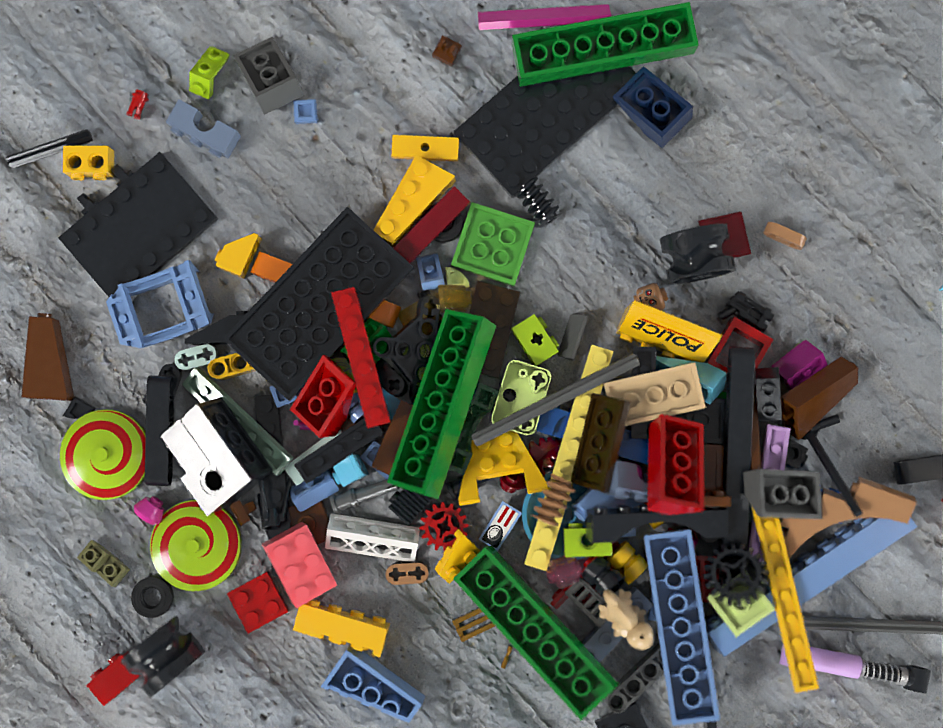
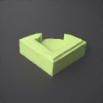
M445 267L448 290L470 288L468 279L462 272L455 268Z

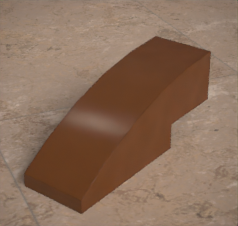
M401 400L373 461L372 468L390 475L413 407L412 404Z

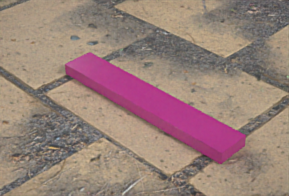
M609 4L478 12L479 30L568 25L611 17Z

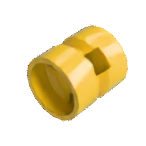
M627 540L622 542L612 552V556L606 558L611 563V567L619 570L625 577L627 584L636 580L648 567V562L640 554L635 555V549Z

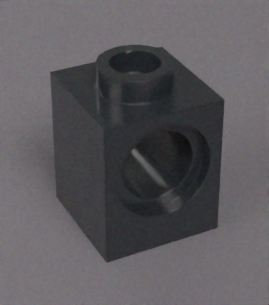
M789 439L788 448L791 447L795 455L791 460L786 457L785 465L792 469H798L799 466L802 467L808 458L806 454L808 448Z

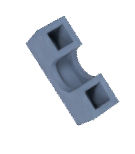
M178 99L166 120V123L171 128L170 132L181 138L183 135L190 138L189 142L199 148L202 145L209 148L208 152L217 158L224 156L229 159L241 137L238 131L217 120L211 130L200 131L198 125L203 115L198 109Z
M616 461L609 494H605L615 496L616 499L620 500L629 498L635 499L637 503L648 502V473L644 474L643 482L638 476L637 464Z

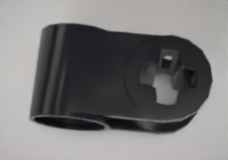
M380 358L375 366L381 387L395 397L404 396L408 391L407 382L389 363ZM394 382L399 383V390L394 389Z

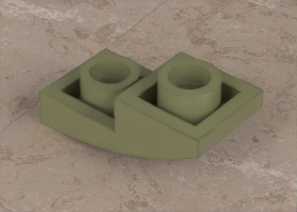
M91 540L77 557L92 572H97L111 587H116L130 570L122 561L94 540Z

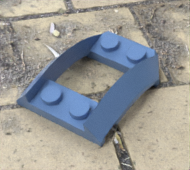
M190 260L150 276L118 285V289L114 294L110 295L106 303L120 344L141 349L182 336L212 323L214 313H210L196 274L200 271ZM174 283L186 321L143 336L130 296Z

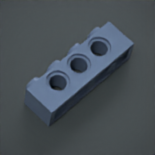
M633 586L629 590L632 593L631 600L633 601V606L645 609L646 613L654 606L636 587ZM607 620L601 628L596 625L581 643L600 663L623 637H614L612 622Z

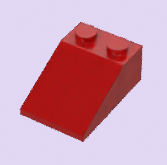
M323 355L290 410L319 438L336 436L347 419L356 382L330 358Z

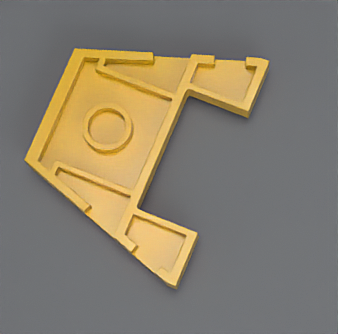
M510 430L480 446H476L471 437L458 498L460 506L480 502L478 480L524 473L528 494L542 492L543 489L548 490L544 477L517 432Z

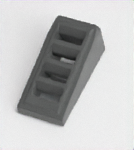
M580 577L577 583H574L565 594L601 628L607 619H601L600 617L597 619L595 615L600 611L599 605L607 606V604ZM584 586L586 589L576 598L574 595ZM591 593L593 596L583 605L581 602ZM598 600L599 604L590 612L588 610L589 607Z

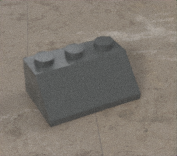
M769 469L743 472L744 494L758 517L823 519L820 472Z

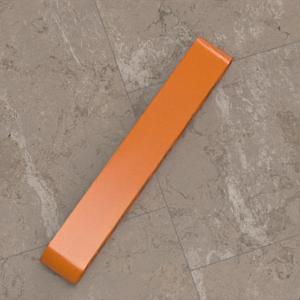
M258 252L250 273L275 283L292 264L263 252ZM384 300L367 319L371 318L386 327L394 328L401 307Z

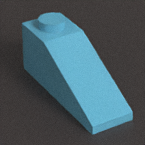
M656 356V371L695 362L704 402L711 404L725 388L727 373L719 368L703 362Z
M352 454L333 467L335 472L332 473L337 485L342 484L343 487L369 475L359 454Z

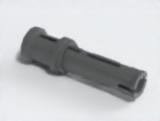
M388 479L357 490L350 488L348 492L337 496L333 494L330 496V502L334 512L340 514L342 510L350 507L357 508L361 505V502L399 490L400 488L387 483Z

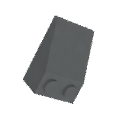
M273 36L233 55L264 115L304 96L295 74Z

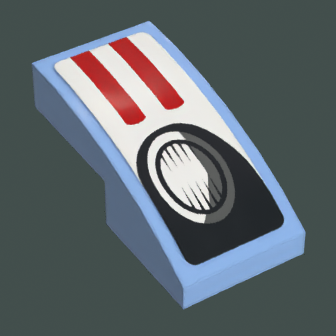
M502 501L480 535L479 540L488 546H493L498 551L522 513Z

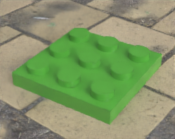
M471 202L451 266L515 286L535 222Z

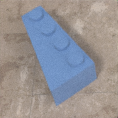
M351 644L321 685V688L331 689L343 697L353 698L360 701L363 705L375 707L385 714L408 723L417 713L425 699V695L364 651L361 652L353 649Z

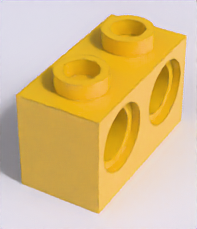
M63 146V173L69 176L71 180L82 181L84 177H93L94 180L103 181L107 180V177H114V173L111 171L114 167V150L109 146ZM81 159V165L78 168H74L75 162ZM104 159L102 167L96 168V163Z

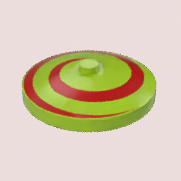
M97 410L83 415L69 427L61 443L60 464L65 478L75 490L93 499L110 500L131 493L145 479V429L132 416L116 410Z
M196 500L181 502L169 508L163 514L161 522L154 526L150 539L151 558L157 572L172 586L186 591L207 590L225 581L235 570L242 552L241 532L233 516L226 509L207 516L199 508Z

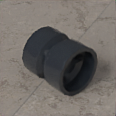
M598 556L590 562L581 575L590 586L596 585L595 590L603 598L605 590L615 593L625 581V577L618 570L611 569V563L603 556Z

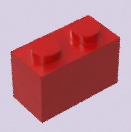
M129 651L122 655L118 652L108 660L110 665L104 670L99 668L90 676L92 680L86 686L103 707L141 676L128 673L125 669L126 667L120 663Z

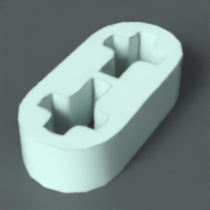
M204 344L179 351L175 356V364L179 369L185 371L193 370L196 367L208 366L212 360L219 357V354L214 346ZM205 349H208V351L213 352V355L210 356V360H207V358L203 357L199 358L198 355L205 354ZM184 355L195 358V360L188 361V366L181 363Z

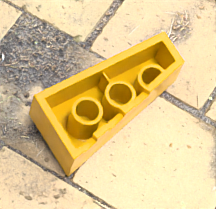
M415 155L376 224L374 231L394 248L413 228L414 224L425 215L427 210L456 182L455 176Z
M312 599L298 608L293 631L319 639L329 636L328 640L332 643L346 645L348 642L351 643V647L355 650L362 652L363 650L371 649L373 650L372 655L380 657L384 650L390 623L386 622L384 617L373 615V618L365 617L361 611L351 610L349 613L342 611L341 606L329 604L326 607L320 605V601Z

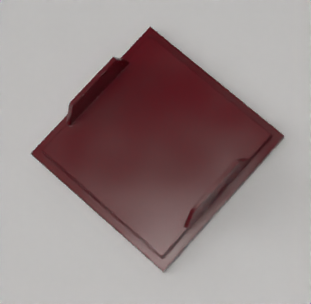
M742 212L698 221L699 226L711 224H726L728 226L730 238L722 245L725 255L737 258L752 254Z

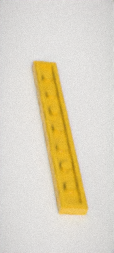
M752 508L763 560L766 561L765 569L769 571L767 576L793 690L795 693L819 689L780 519L758 517Z

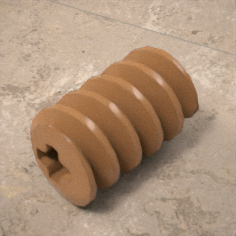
M551 473L550 475L555 481L546 482L550 490H542L546 498H538L542 507L534 506L533 509L538 515L531 516L551 526H558L559 524L554 518L563 517L558 510L567 509L563 500L571 501L567 492L575 493L576 490L571 486L572 483Z

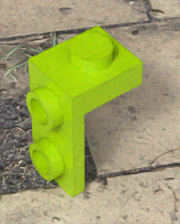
M209 46L189 72V92L209 100L213 95L214 77L229 59V53Z

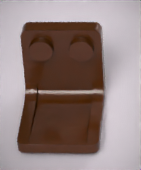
M704 444V506L730 507L731 496L725 493L723 489L724 448L719 444Z

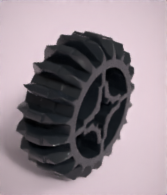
M731 543L730 550H727V547L722 545L723 553L715 549L713 553L716 558L711 556L707 558L708 562L712 565H704V570L710 573L703 575L704 580H711L706 583L707 589L714 588L711 591V596L715 597L720 594L718 598L719 603H722L727 598V606L729 607L732 606V601H737L738 608L741 607V600H745L747 606L751 605L749 597L758 601L759 596L756 592L760 594L765 593V589L760 585H768V580L762 577L769 575V571L763 569L766 567V561L758 562L761 554L757 553L752 556L754 548L750 547L746 552L744 551L745 544L741 543L740 549H735V543ZM730 558H740L736 564L722 563ZM748 562L756 572L755 582L745 573ZM741 568L740 577H736L731 582L732 573H736ZM717 569H720L727 576L724 588L716 579ZM738 585L746 588L750 587L744 592H730Z

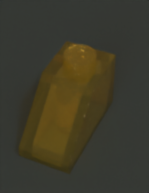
M438 285L441 313H445L446 309L454 311L468 310V305L472 304L471 292L466 291L465 285Z

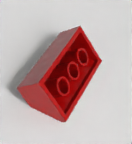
M660 414L649 425V511L674 515L702 512L704 510V424Z

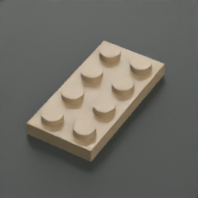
M695 362L604 383L607 396L631 402L625 426L654 420L660 414L672 416L706 408Z

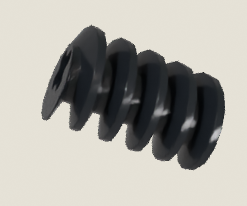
M534 177L518 189L520 192L517 198L524 199L522 202L524 207L530 205L528 213H535L533 220H540L538 226L542 228L553 222L562 213L556 214L559 206H550L554 199H545L549 192L541 193L540 190L543 184L536 186L535 183L538 177Z

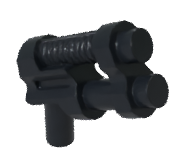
M741 291L736 292L735 296L733 295L730 298V301L726 304L727 308L717 313L721 321L735 314L738 319L748 323L762 333L768 327L765 321L770 322L774 317L771 309L761 306L759 303L746 297V294ZM752 309L761 314L759 319L748 314L749 311Z

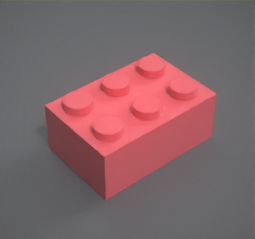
M300 522L262 543L286 593L296 608L337 586L305 523Z

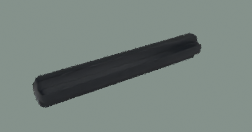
M88 129L9 155L6 157V162L10 168H16L63 152V146H80L92 142V134Z

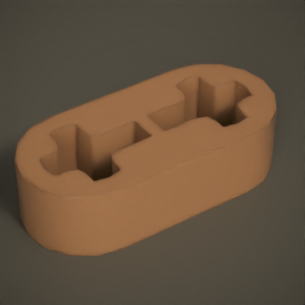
M768 222L763 232L767 237L798 250L803 249L807 240L804 235L774 222Z
M422 562L395 563L388 567L385 575L388 582L394 585L419 584L427 579L429 570L426 564ZM419 566L422 571H425V574L421 576V579H417L416 575H409V571H415L416 567ZM394 568H398V572H406V575H401L398 580H394V576H390V572H393Z

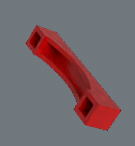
M351 287L333 292L331 294L367 428L389 423L391 419L373 359L356 289Z

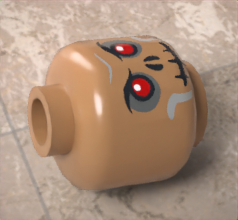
M651 283L638 288L636 295L633 296L635 301L660 311L664 310L665 301L668 300L665 288H659L657 283Z

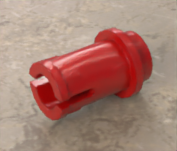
M136 89L135 93L131 94L133 97L126 115L132 117L136 109L134 119L140 120L145 103L149 102L146 92Z

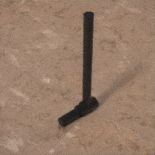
M836 414L820 420L801 439L809 441L854 517L857 518L863 514V511L816 437L821 429L840 423V418Z

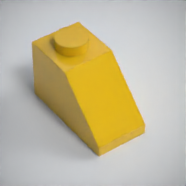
M253 233L225 244L223 249H220L216 255V266L245 279L262 238L258 234Z

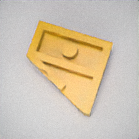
M459 529L454 534L457 538L452 547L447 546L442 559L439 560L435 567V571L449 584L481 551Z

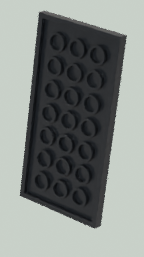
M628 66L526 86L519 85L517 75L455 129L454 135L459 138L463 145L509 196L513 198L520 192L518 189L522 185L537 177L618 106L613 96L636 72Z
M346 207L224 336L223 340L288 401H291L304 387L321 357L326 355L328 358H331L345 343L331 293L354 287L365 322L414 267L352 210Z

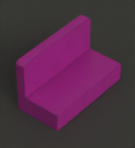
M804 340L771 367H779V376L783 378L787 389L790 391L828 364L823 352L809 341Z

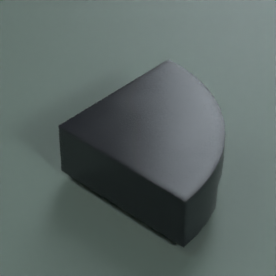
M74 396L63 416L79 419L83 415L93 412L96 407Z

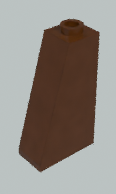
M38 313L37 317L29 316L21 397L72 401L74 393L59 320L51 318L52 314Z
M841 356L781 396L782 427L791 428L790 434L800 440L858 384V366Z

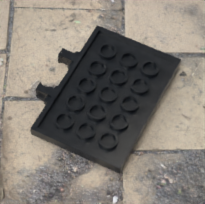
M161 152L157 153L135 173L131 170L126 173L118 164L114 166L111 171L120 180L116 184L118 187L101 202L96 200L93 203L85 193H82L76 199L84 207L81 211L84 216L58 237L108 297L116 292L118 285L121 283H128L155 274L218 220L217 216Z

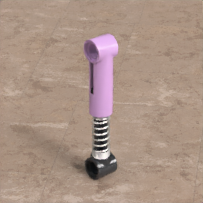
M782 645L779 664L788 666L784 646ZM810 646L815 671L855 679L864 676L865 678H876L878 681L883 679L884 682L889 680L890 683L894 681L910 691L925 694L928 691L931 673L929 669L914 665H907V667H897L894 665L892 667L888 664L886 666L884 663L867 662L857 655Z

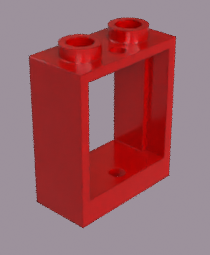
M734 316L729 319L721 333L720 340L704 362L726 373L727 368L715 360L732 331L760 347L755 355V368H758L774 340Z

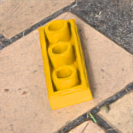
M392 135V158L414 159L415 155H418L425 160L458 161L459 138ZM424 146L429 147L428 151H422L421 149Z

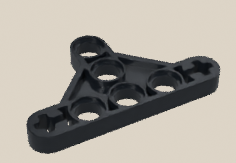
M429 295L423 296L418 300L416 316L392 338L376 337L370 344L374 356L390 358L410 383L409 399L413 404L419 386H416L417 382L421 383L422 381L418 378L417 372L421 367L426 368L438 334L440 302L436 297ZM425 303L433 304V308L428 310V308L424 307ZM423 315H428V316H433V317H432V319H430V318H423ZM425 322H429L432 326L431 332L427 335L421 330ZM379 341H384L387 345L386 351L382 354H379L376 350V344ZM401 343H406L408 345V352L402 356L398 352V346ZM424 344L430 349L426 357H422L419 353L420 347Z

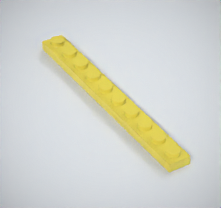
M591 345L581 379L610 365L614 351ZM603 384L574 399L552 471L553 474L569 482L571 481L592 393L601 394ZM550 477L549 481L554 482L555 480L552 477ZM559 509L558 511L564 516L565 509ZM563 517L554 518L558 522V526H551L537 519L524 562L525 565L547 571Z

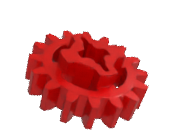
M442 502L440 508L433 504L432 512L426 509L425 512L428 517H421L420 519L425 522V525L419 527L420 530H425V533L421 536L422 539L428 537L427 545L429 546L434 543L436 551L440 546H443L445 551L447 546L452 547L457 539L455 537L450 541L443 542L446 536L454 535L458 529L467 536L468 533L463 531V528L469 527L468 523H463L467 516L459 515L460 507L454 510L453 503L449 507H445V503ZM445 511L443 517L439 519L432 518L436 513ZM452 515L456 516L460 527L453 524L451 520ZM448 516V526L451 529L445 530L442 537H440L441 527L438 526V523L442 524ZM429 526L435 529L437 533L436 539L431 535Z

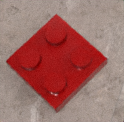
M269 571L227 593L247 634L289 612Z

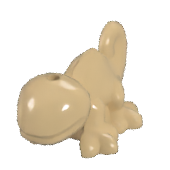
M620 588L618 590L619 596H617L612 591L605 590L603 596L607 606H598L600 610L599 617L612 622L614 637L622 636L627 638L629 644L634 648L640 650L648 649L653 644L654 633L651 626L645 623L644 616L646 615V610L632 605V593L630 591H624Z

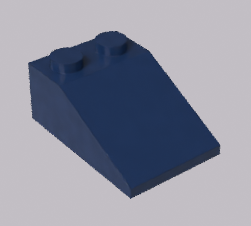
M644 66L613 96L616 103L642 132L661 148L693 118V105Z

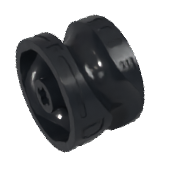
M726 224L704 225L684 229L661 237L662 253L669 254L673 258L672 266L666 270L668 284L697 282L736 271L734 257L725 255L722 250L723 243L730 238L728 226Z
M178 616L163 624L120 661L126 667L125 669L128 673L144 675V684L141 688L149 698L163 689L206 652L191 632L187 634H180L178 632Z

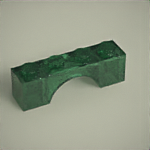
M477 382L449 466L450 470L462 475L465 474L473 455L471 435L475 433L482 418L491 412L499 393L498 390Z

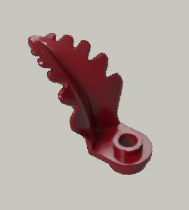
M548 437L547 442L544 438H540L539 446L534 441L529 443L528 452L543 477H545L544 468L554 466L551 459L556 460L561 441L557 438L553 440L551 437ZM524 473L501 476L500 487L508 493H514L517 490L527 488Z

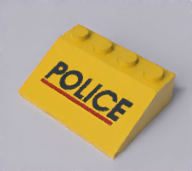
M635 300L625 308L616 334L620 335L621 340L632 343L634 340L641 343L640 347H656V350L661 351V355L664 357H677L682 360L703 363L721 338V334Z

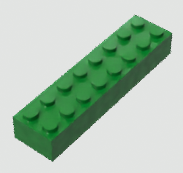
M690 2L512 35L511 43L520 86L692 55L699 46Z
M449 309L445 310L387 483L437 500L439 499L496 325L485 317Z
M493 546L484 547L453 578L580 721L619 685Z

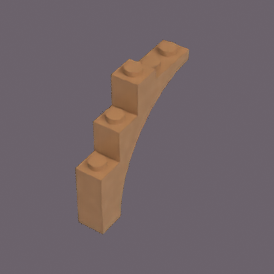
M859 477L857 483L852 482L849 489L863 511V514L856 518L840 493L823 488L821 492L823 519L780 518L781 526L785 527L782 528L788 557L790 559L800 545L815 533L830 525L846 520L870 517L891 519L908 524L917 503L916 499L912 495Z

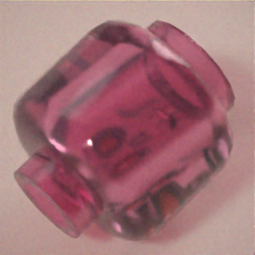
M564 555L549 562V570L546 571V575L550 584L554 583L558 588L562 589L578 583L580 575H582V569L576 557H565Z

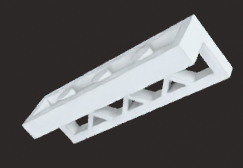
M331 513L325 549L415 563L420 529L414 526ZM331 537L341 538L343 542H333ZM363 541L366 545L359 546L354 542ZM380 544L386 545L388 549H379L377 546ZM399 549H412V553H403Z

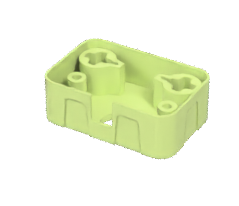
M518 360L510 361L506 367L492 412V424L545 398L551 381V373L547 369ZM540 374L544 383H540L535 390L536 385L532 377ZM506 389H513L516 392L514 401L507 402L503 398V392ZM540 415L529 420L528 422L531 423V426H527L525 430L522 429L521 424L511 431L527 436L533 434Z

